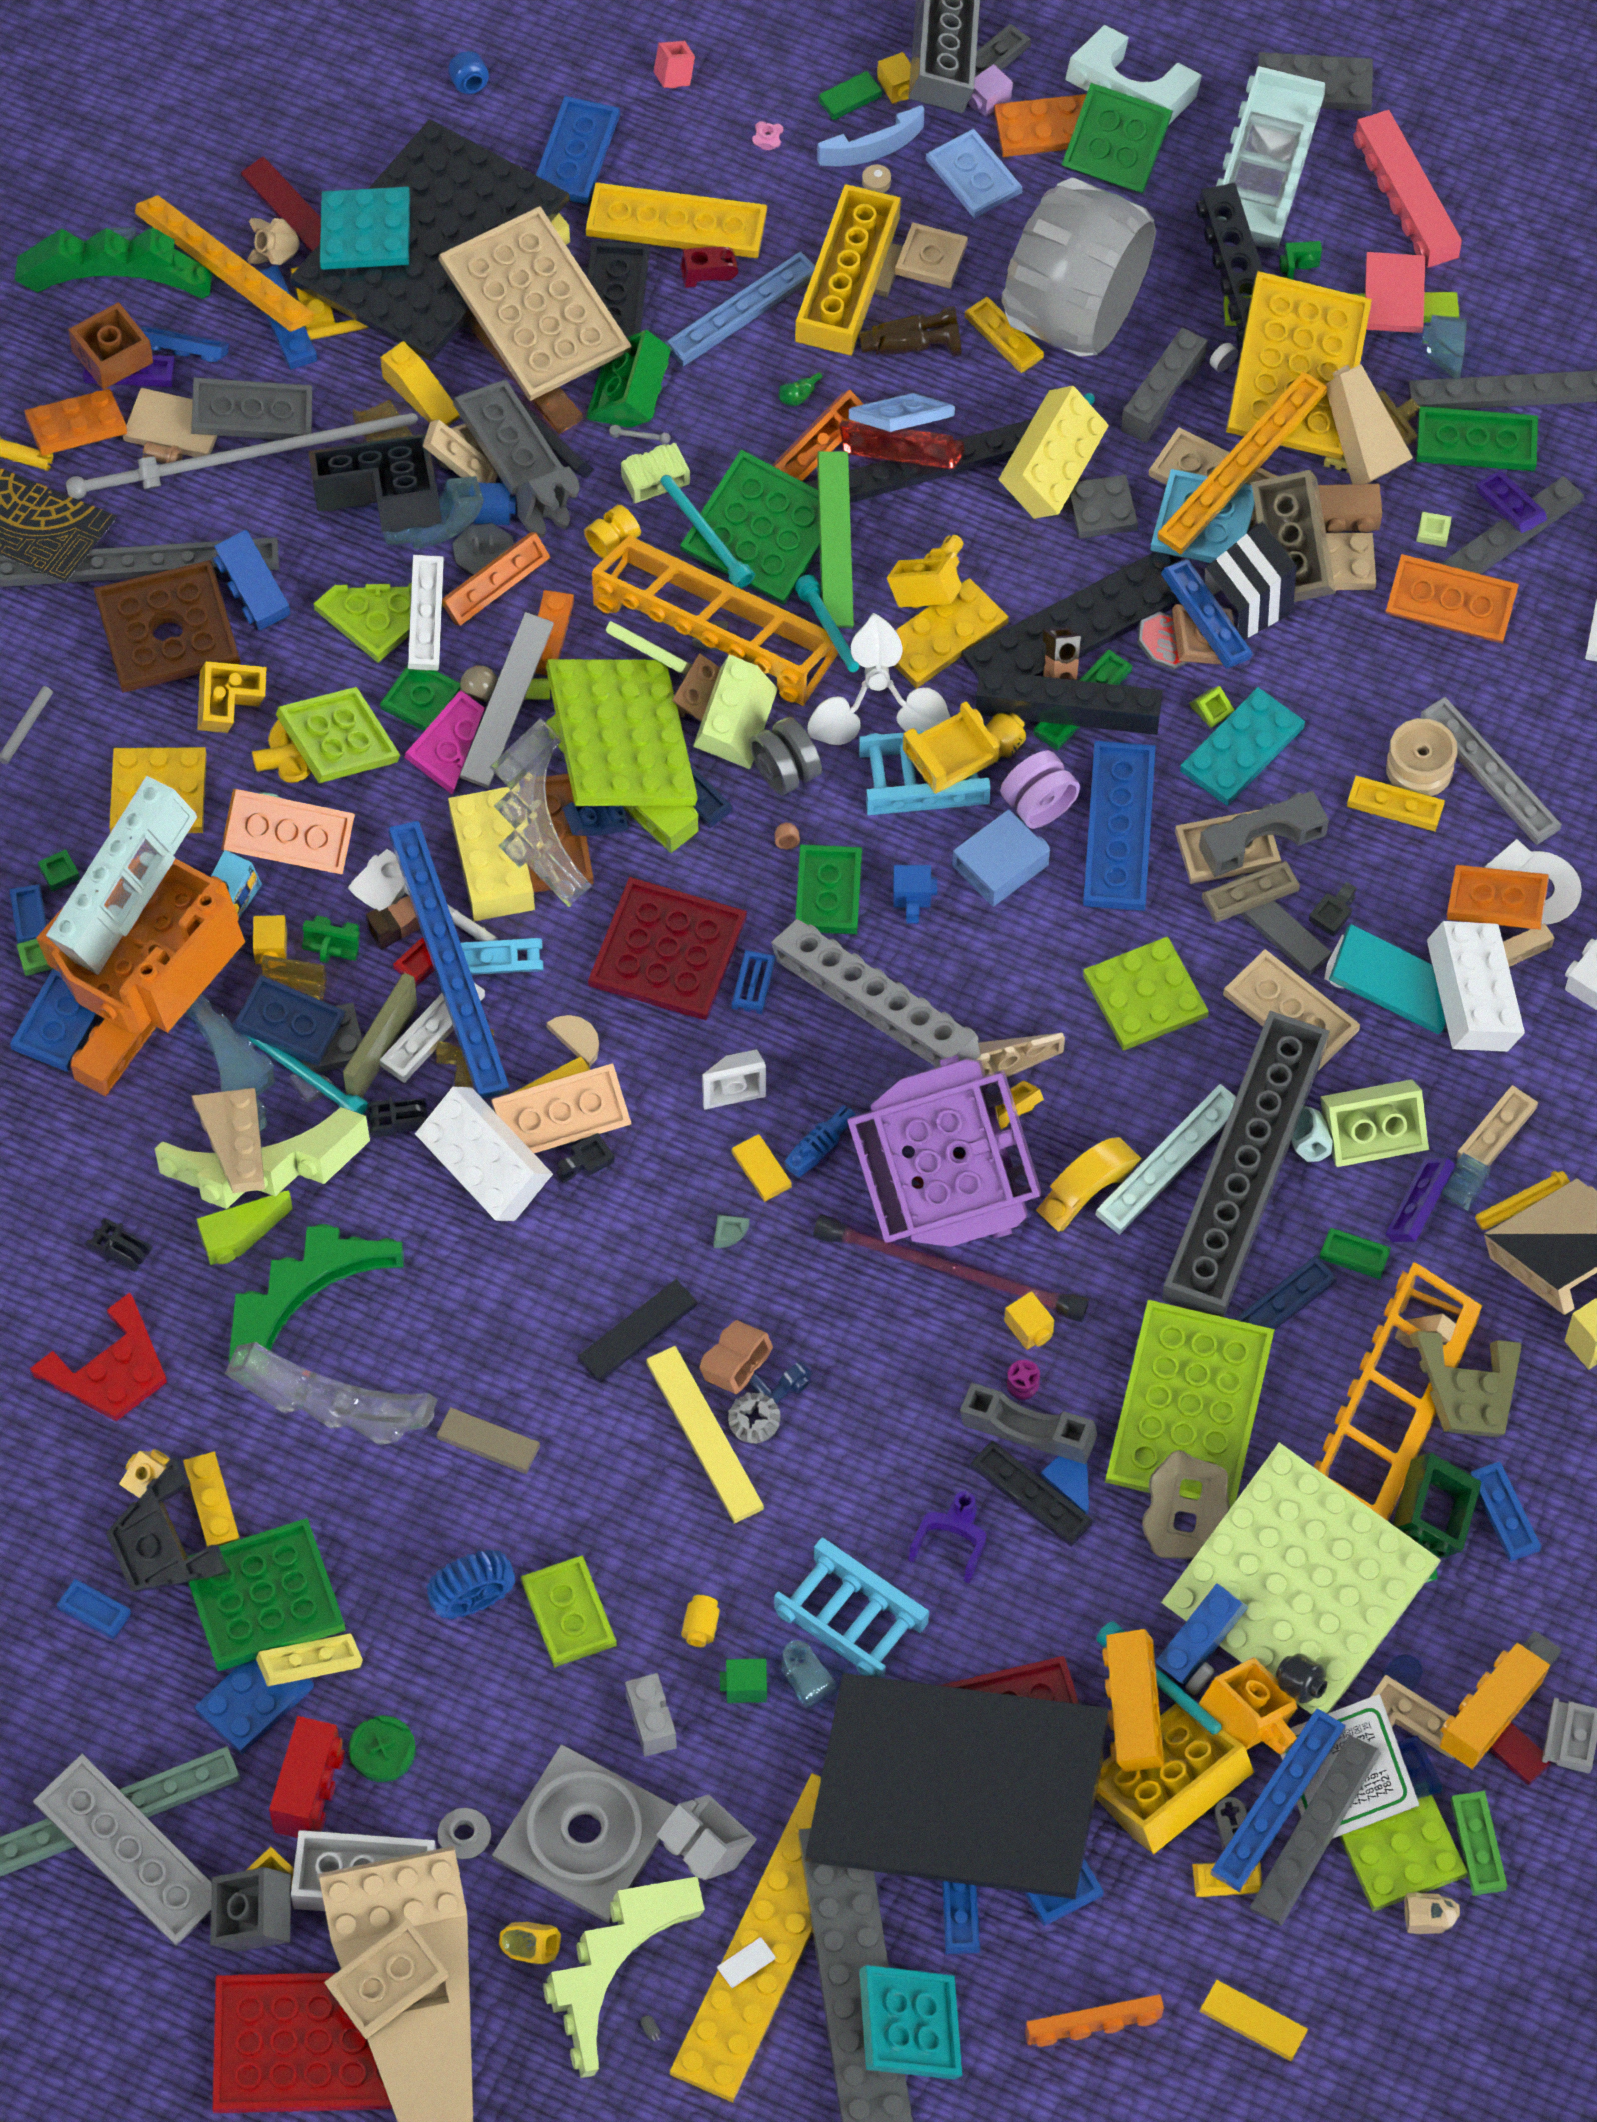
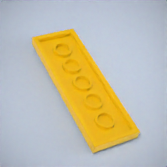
M595 183L586 225V236L681 249L714 246L730 247L734 250L735 256L758 259L767 215V205Z

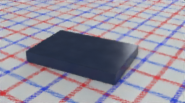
M259 975L233 1024V1030L319 1067L345 1018L346 1011L263 975Z

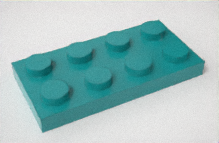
M1257 687L1181 764L1180 772L1228 806L1304 729L1305 721Z

